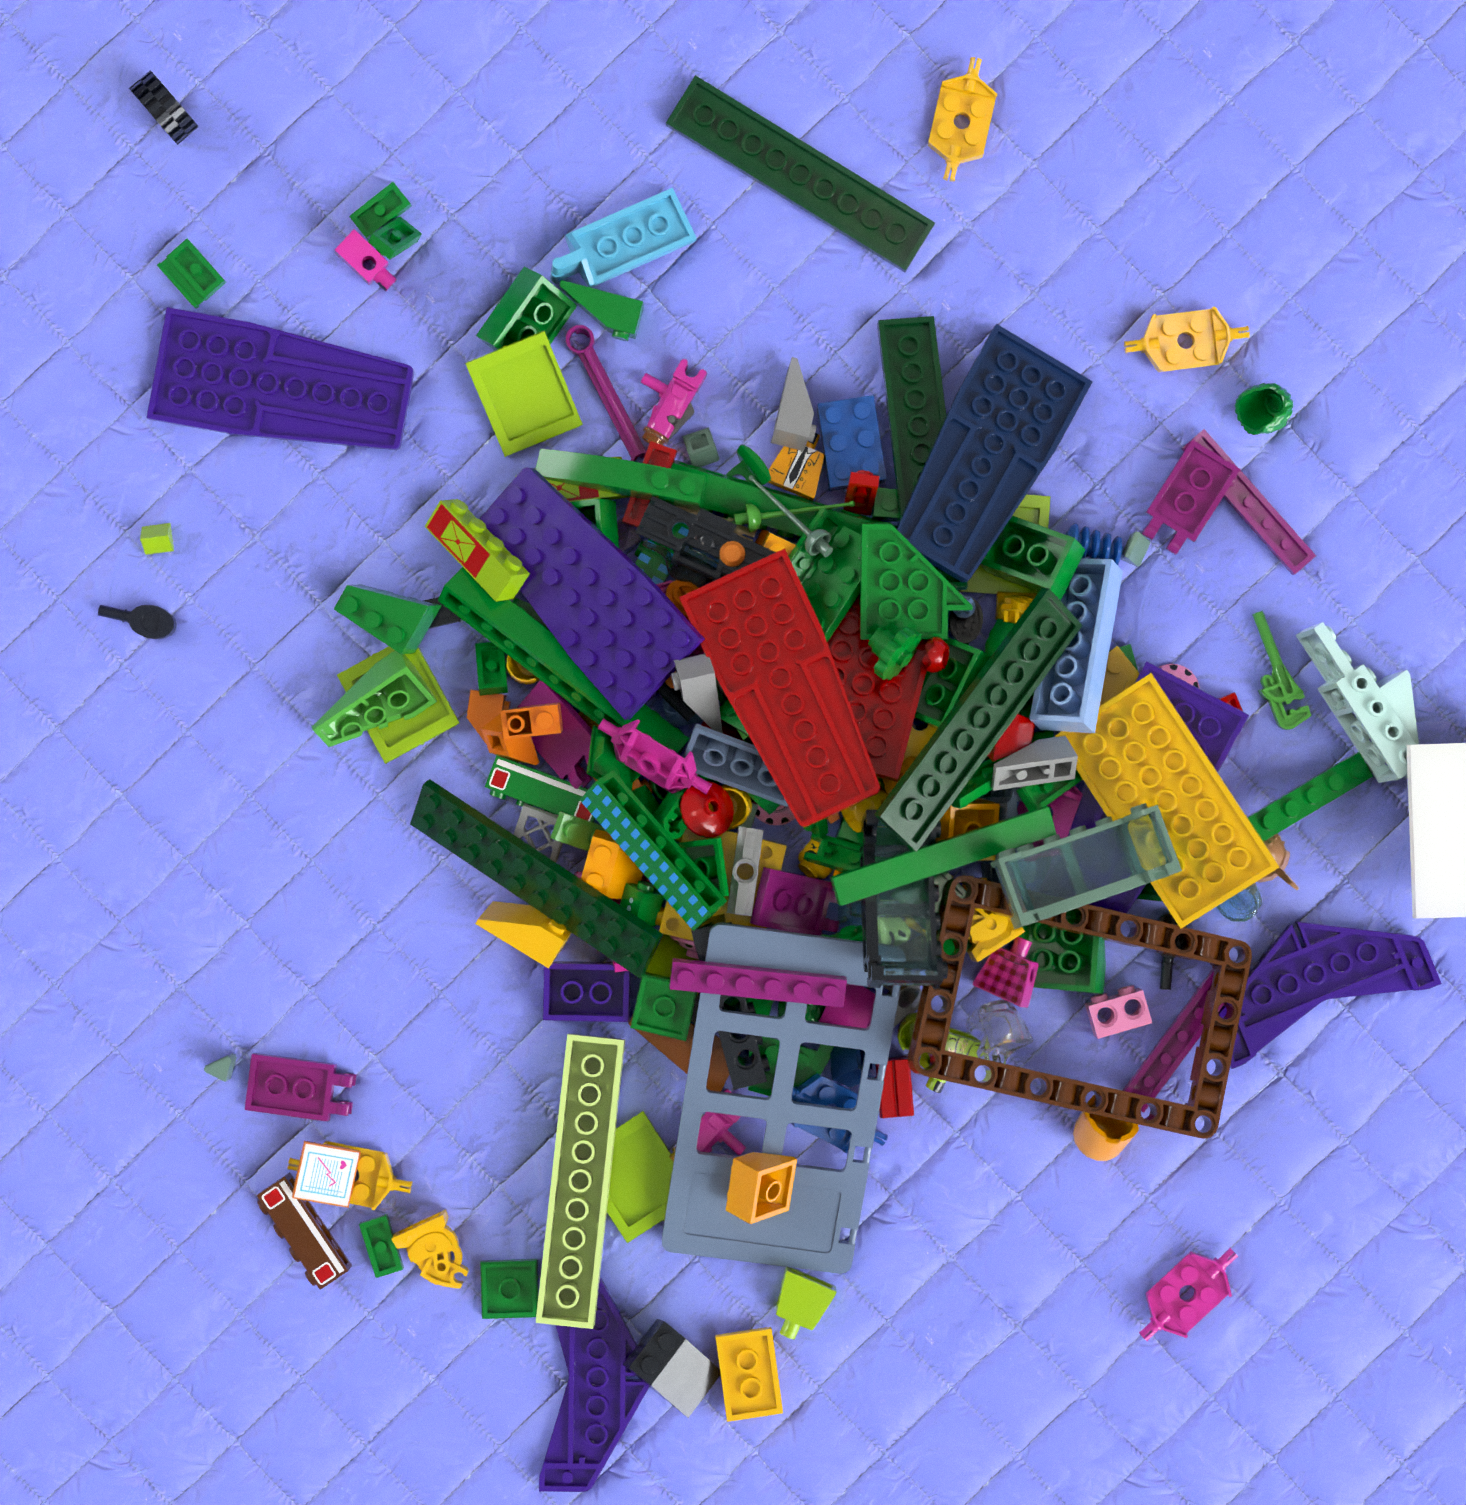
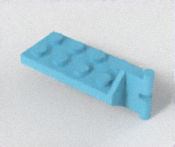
M668 189L566 234L565 239L570 253L553 260L550 280L556 284L565 278L579 273L587 286L591 288L695 242L697 237L674 189Z

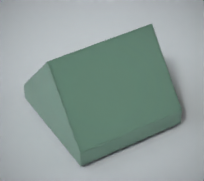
M233 1053L206 1065L204 1071L226 1082L231 1079L237 1057Z

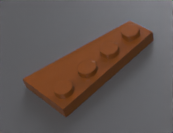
M632 1015V1017H631V1019H630V1021H629V1023H628L630 1026H631V1022H632L633 1015ZM690 1023L686 1041L635 1029L686 1074L688 1073L695 1024ZM714 1035L706 1087L708 1090L721 1092L729 1076V1071L720 1037Z

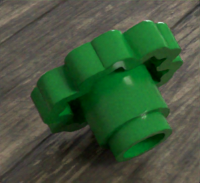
M883 627L876 630L868 642V646L872 648V653L879 658L874 666V673L882 680L887 679L888 681L897 676L916 654V648L922 640L921 634L912 627L910 629L905 627L897 634Z

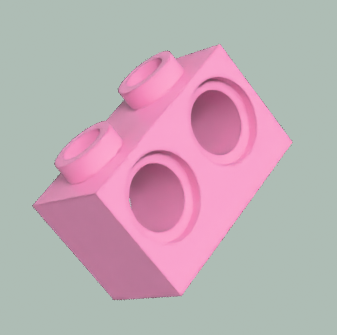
M1134 985L1119 988L1118 994L1109 997L1107 993L1090 997L1091 1002L1085 1003L1091 1028L1097 1039L1152 1023L1144 992L1140 988L1135 989ZM1130 999H1135L1138 1003L1137 1010L1132 1014H1127L1124 1008L1126 1002ZM1103 1007H1108L1111 1011L1110 1018L1105 1022H1100L1097 1018L1098 1011Z

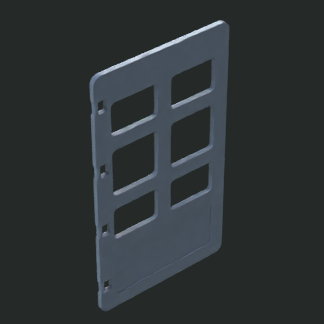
M716 923L710 929L706 962L846 976L847 984L868 987V972H864L862 941L729 923ZM878 944L881 964L905 965V954L901 948ZM884 972V975H903V972ZM893 983L892 994L882 993L884 984L880 988H875L870 1025L867 1028L808 1021L805 1019L807 1004L786 1002L785 1012L781 1017L724 1010L719 1007L721 995L700 993L662 1232V1246L666 1251L839 1274L850 1270L901 983ZM717 1031L770 1037L780 1041L772 1091L769 1097H757L707 1089L713 1040ZM808 1042L853 1048L865 1052L857 1101L854 1108L803 1103L791 1099L799 1050L802 1043ZM870 1063L879 1064L877 1078L868 1077ZM704 1112H714L764 1119L766 1121V1128L761 1153L782 1155L786 1128L789 1123L849 1130L851 1136L845 1167L843 1169H832L796 1164L789 1211L749 1224L726 1211L733 1158L739 1156L697 1150L701 1116ZM855 1146L865 1147L863 1160L853 1159ZM841 1227L850 1228L848 1241L839 1240Z

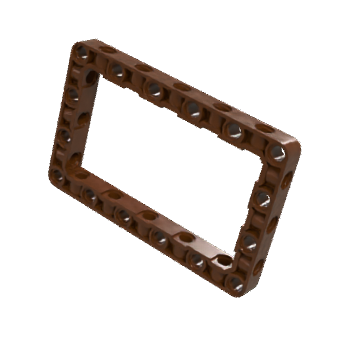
M956 876L946 882L939 908L940 929L936 930V940L941 941L942 961H947L948 976L947 979H943L939 988H933L931 983H923L908 1053V1066L914 1073L1196 1138L1207 1139L1216 1133L1252 959V951L1247 943L1186 927L1180 929L1177 925L1089 904L1073 909L1076 914L1073 924L1066 920V912L1038 922L1059 930L1102 937V940L1132 947L1149 948L1156 950L1157 953L1187 960L1204 961L1212 965V968L1215 970L1211 990L1207 991L1201 1021L1203 1030L1199 1047L1196 1046L1190 1076L1192 1085L1188 1103L1183 1105L946 1051L947 1037L975 908L991 911L995 915L1008 918L1014 917L1004 884L970 876ZM959 882L963 883L967 889L964 898L958 897L955 892V887ZM1024 889L1028 903L1033 910L1065 900ZM1124 921L1130 926V933L1127 937L1123 936L1120 931ZM1178 935H1181L1184 939V945L1181 949H1178L1175 945V939ZM947 939L952 940L955 945L954 952L951 955L946 954L943 949V944ZM1233 947L1238 953L1235 962L1229 957V952ZM935 996H939L943 1002V1006L938 1012H935L931 1007V1001ZM1222 1003L1227 1009V1013L1223 1018L1218 1014V1008ZM923 1053H927L931 1059L930 1065L925 1069H922L919 1065V1057ZM1212 1059L1216 1066L1215 1071L1209 1074L1207 1063ZM978 1066H983L986 1071V1076L982 1081H977L975 1078V1070ZM1037 1078L1041 1083V1088L1038 1093L1033 1094L1030 1084ZM1090 1091H1093L1096 1096L1095 1103L1092 1106H1088L1086 1103V1095ZM1147 1103L1150 1107V1114L1144 1119L1141 1116V1108ZM1199 1116H1202L1204 1126L1198 1131L1195 1122Z

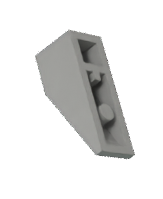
M792 357L786 373L771 443L804 451L807 441L813 442L817 425L812 424L814 411L798 359Z
M701 654L683 658L682 660H675L676 673H671L674 690H680L683 701L710 728L723 733L715 672L710 657Z
M1066 736L1038 739L994 764L991 788L995 791L1075 779L1078 755Z

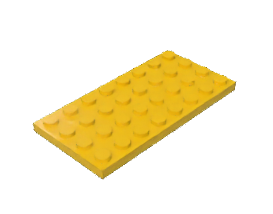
M1152 673L1099 707L1095 733L1061 731L1055 735V737L1066 736L1078 755L1076 770L1107 817L1111 816L1112 820L1115 821L1130 815V808L1144 803L1147 804L1148 808L1158 805L1182 871L1150 883L1180 929L1280 867ZM1150 814L1131 821L1128 829L1142 867L1145 870H1151L1169 863L1153 816Z

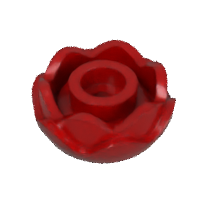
M930 638V641L925 645L927 654L923 657V664L925 665V670L936 673L947 665L949 646L942 638Z

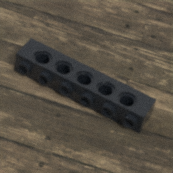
M724 914L711 917L694 931L691 929L699 961H705L711 927L716 923H727ZM720 996L719 1007L721 1009L756 1014L753 1001L747 1002L746 997ZM729 997H735L739 1000L733 1006L724 1003ZM718 1031L733 1090L767 1082L766 1072L771 1070L767 1054L761 1055L759 1045L764 1044L762 1036ZM743 1050L753 1052L748 1058H742L738 1055Z

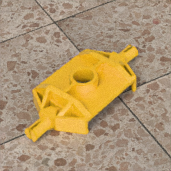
M970 57L968 71L965 75L942 81L928 146L945 160L944 180H948L951 170L950 182L955 181L959 164L983 157L997 93L978 76L982 59L977 58L975 69L973 68L976 57ZM959 115L966 116L969 120V126L965 129L957 128L954 124V118Z
M1215 306L1205 310L1157 316L1153 314L1149 320L1144 337L1140 340L1124 341V347H1126L1124 351L1125 353L1136 351L1145 353L1157 372L1220 365L1223 362L1228 346L1233 339L1249 338L1250 332H1247L1249 331L1248 326L1229 327ZM1187 334L1191 337L1192 345L1190 348L1184 349L1179 346L1177 341L1179 335Z
M330 1141L323 1143L361 1151L357 1167L359 1178L354 1181L350 1204L372 1208L371 1210H375L390 1191L396 1190L410 1194L413 1181L396 1179L397 1176L393 1174L386 1152ZM290 1158L287 1170L297 1171L299 1160Z

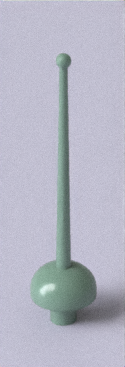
M753 475L749 476V480L753 481L807 536L805 549L811 556L821 553L824 557H827L832 553L833 548L829 545L831 534L828 531L817 529L811 532L756 481Z

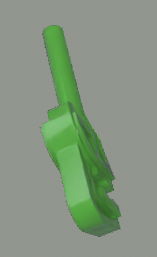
M1262 610L1252 614L1271 662L1272 676L1263 675L1260 678L1263 689L1258 690L1263 699L1268 701L1278 727L1289 730L1295 728L1312 715L1308 705L1298 707L1297 710H1287V714L1285 712L1283 704H1290L1293 700H1300L1305 698L1303 690L1295 683L1283 664Z

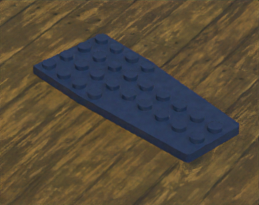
M996 324L954 397L896 529L932 565L961 582H967L973 576L1056 451L1093 381Z

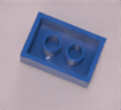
M874 395L818 403L816 409L823 454H825L824 461L829 492L847 489L851 472L860 470L870 471L873 475L880 476L879 484L885 483L887 478Z

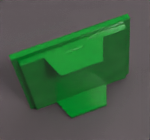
M594 725L592 728L587 774L598 780L613 770L632 791L633 782L640 774L616 759L614 745L611 742L612 737Z

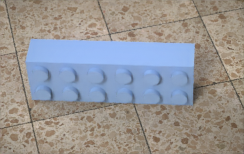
M1081 558L1061 599V602L1083 626L1034 691L1029 719L1041 730L1095 733L1123 571L1112 559Z

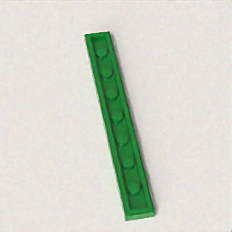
M1044 806L920 847L917 852L911 850L830 878L839 906H843L1057 834L1050 808Z

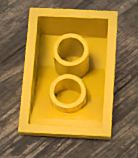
M493 901L475 923L548 969L572 934L566 929L565 925L556 923L554 919H550L531 905Z

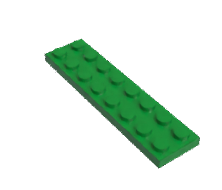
M845 526L842 527L833 539L831 545L833 548L832 553L827 557L823 556L819 559L818 566L812 576L802 585L827 642L860 594L861 535ZM726 697L719 707L721 720L749 736Z

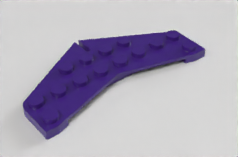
M1295 921L1305 945L1301 947L1293 925L1289 923L1248 974L1230 1068L1234 1069L1246 1064L1257 1055L1258 1051L1325 1000L1408 990H1425L1442 984L1425 942L1420 937L1413 935ZM1225 1005L1218 1012L1221 1018L1227 1013Z
M601 1276L593 1329L556 1325L569 1379L539 1476V1492H586L590 1490L649 1389V1386L640 1379H626V1376H636L622 1364L635 1349L637 1343Z

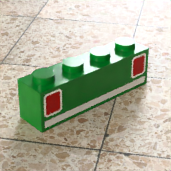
M496 755L485 784L486 788L491 789L490 795L503 800L506 799V796L517 799L516 805L521 807L525 803L542 808L544 811L559 815L560 811L591 822L595 821V817L580 801L589 790L588 788L580 786L578 789H575L567 780Z

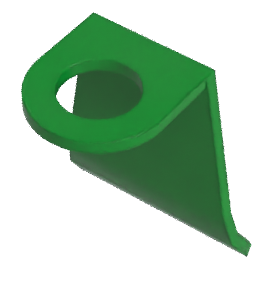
M743 444L740 445L737 449L740 463L726 475L732 477L742 475L746 481L754 483L749 480V476L753 475L755 480L761 485L769 482L771 476L763 460L751 448Z

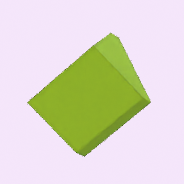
M171 523L142 527L140 541L146 555L174 551Z

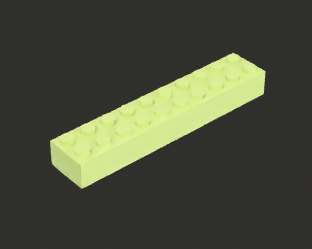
M567 1034L536 1323L593 1329L595 1325L625 1039Z

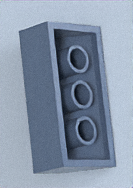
M699 724L694 726L683 758L690 751L693 752L697 774L788 807L786 800L754 745Z

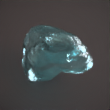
M1254 883L1218 905L1219 912L1232 922H1246L1252 919L1262 905L1258 886Z

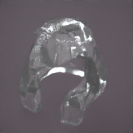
M1004 999L983 1004L975 1009L966 1021L967 1033H971L974 1029L985 1031L976 1052L978 1058L990 1060L988 1054L994 1050L991 1054L992 1060L1006 1064L1007 1059L1018 1049L1033 1042L1030 1031L1018 1010L1011 1002Z

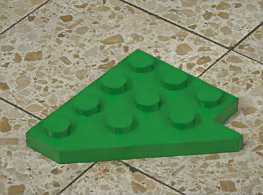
M890 522L861 523L860 639L870 640L875 631L881 627L886 630L890 629L896 634L905 627L909 629L912 627L921 634V639L933 637L948 639V610H973L972 604Z

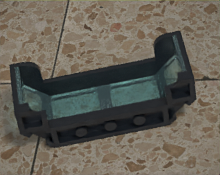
M866 810L862 818L863 844L860 846V867L911 851L874 815L877 810ZM941 821L937 823L921 847L935 843L936 838L941 837ZM934 875L861 899L864 972H868V988H880L881 985L933 986V988H939L943 979H947V961H942L941 941L936 940V930L940 929V913H935V902L939 900V886L934 885Z

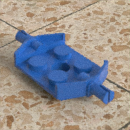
M817 1073L799 1087H793L791 1099L796 1102L826 1106L834 1104L836 1107L851 1109L856 1105L858 1094ZM791 1123L794 1127H798L840 1148L846 1154L848 1153L851 1136L849 1130ZM875 1130L874 1142L883 1146L885 1142L882 1139L887 1141L888 1135Z

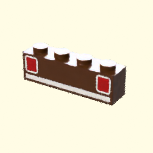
M289 1172L262 1190L257 1195L259 1199L257 1203L261 1211L265 1215L269 1214L274 1221L273 1227L277 1235L281 1239L285 1238L291 1246L289 1251L296 1262L301 1261L307 1270L305 1271V1276L313 1286L317 1285L319 1290L348 1272L353 1265L310 1201L292 1198L295 1179Z

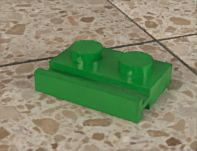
M188 238L168 254L163 262L157 264L159 269L195 309L227 283Z

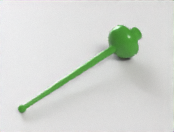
M850 501L849 503L791 509L789 511L792 514L819 511L820 508L853 507L855 502ZM745 504L746 513L734 514V522L739 525L747 524L749 532H754L760 527L762 519L786 516L783 511L760 513V510L755 505Z

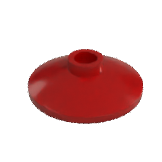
M710 781L707 782L712 785L706 795L691 785L684 792L680 802V812L685 825L694 834L704 838H714L726 832L734 816L733 803L728 793L720 785ZM709 803L713 805L714 812L709 809Z

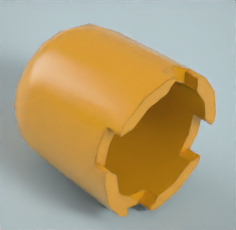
M1095 1094L1087 1102L1088 1106H1092L1095 1103ZM1081 1112L1073 1130L1074 1142L1080 1152L1086 1157L1096 1161H1108L1117 1157L1137 1134L1139 1124Z

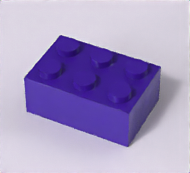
M554 961L549 969L544 966L543 1020L629 1022L631 972H615L613 962Z

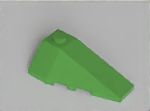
M393 651L371 667L312 726V730L328 747L357 738L362 735L363 731L378 726L379 729L388 727L389 722L403 717L404 720L411 719L436 703L437 700L407 656Z

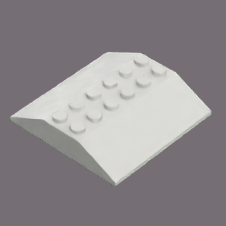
M1466 743L1406 745L1412 917L1416 919L1466 917Z

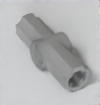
M739 826L727 913L752 916L764 830ZM748 863L753 867L754 873L751 878L742 879L738 876L737 868L740 864Z

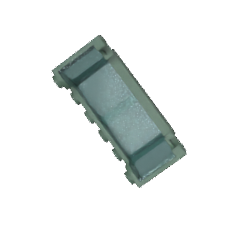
M1144 803L1130 808L1131 814L1113 821L1110 816L1096 821V827L1087 830L1085 825L1069 830L1070 836L1062 839L1059 834L1043 839L1044 845L1035 848L1033 843L1016 848L1017 853L1014 848L997 853L999 859L991 862L992 868L995 867L1012 914L1010 919L1014 929L1039 922L1182 871L1158 805L1148 808L1147 804Z

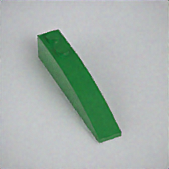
M541 448L535 469L547 480L649 501L654 496L674 506L698 511L702 507L707 485L704 475L617 458Z

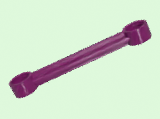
M584 325L573 326L566 334L568 349L574 355L579 356L631 457L630 461H635L638 457L640 459L644 458L646 449L593 348L595 340L592 331ZM576 332V334H584L588 338L590 337V343L584 350H577L574 346L570 345V337L573 333Z

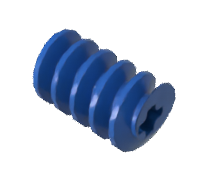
M1073 523L1065 535L1074 537L1083 546L1085 552L1082 558L1089 556L1090 559H1112L1117 565L1119 564L1123 549L1121 537L1117 536L1111 542V534L1105 533L1100 539L1099 530L1095 529L1090 535L1089 527L1084 526L1079 532L1078 524Z

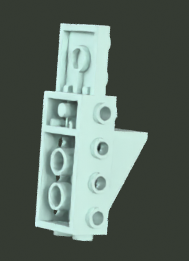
M1323 622L1296 634L1297 639L1326 681L1325 684L1317 688L1357 751L1364 758L1378 783L1397 781L1403 777L1407 779L1406 745L1419 744L1411 677L1408 670L1388 675L1376 683L1375 674L1371 669L1365 667L1364 664L1356 667L1351 666L1352 660L1346 651L1340 649L1335 641V633L1329 626H1325Z

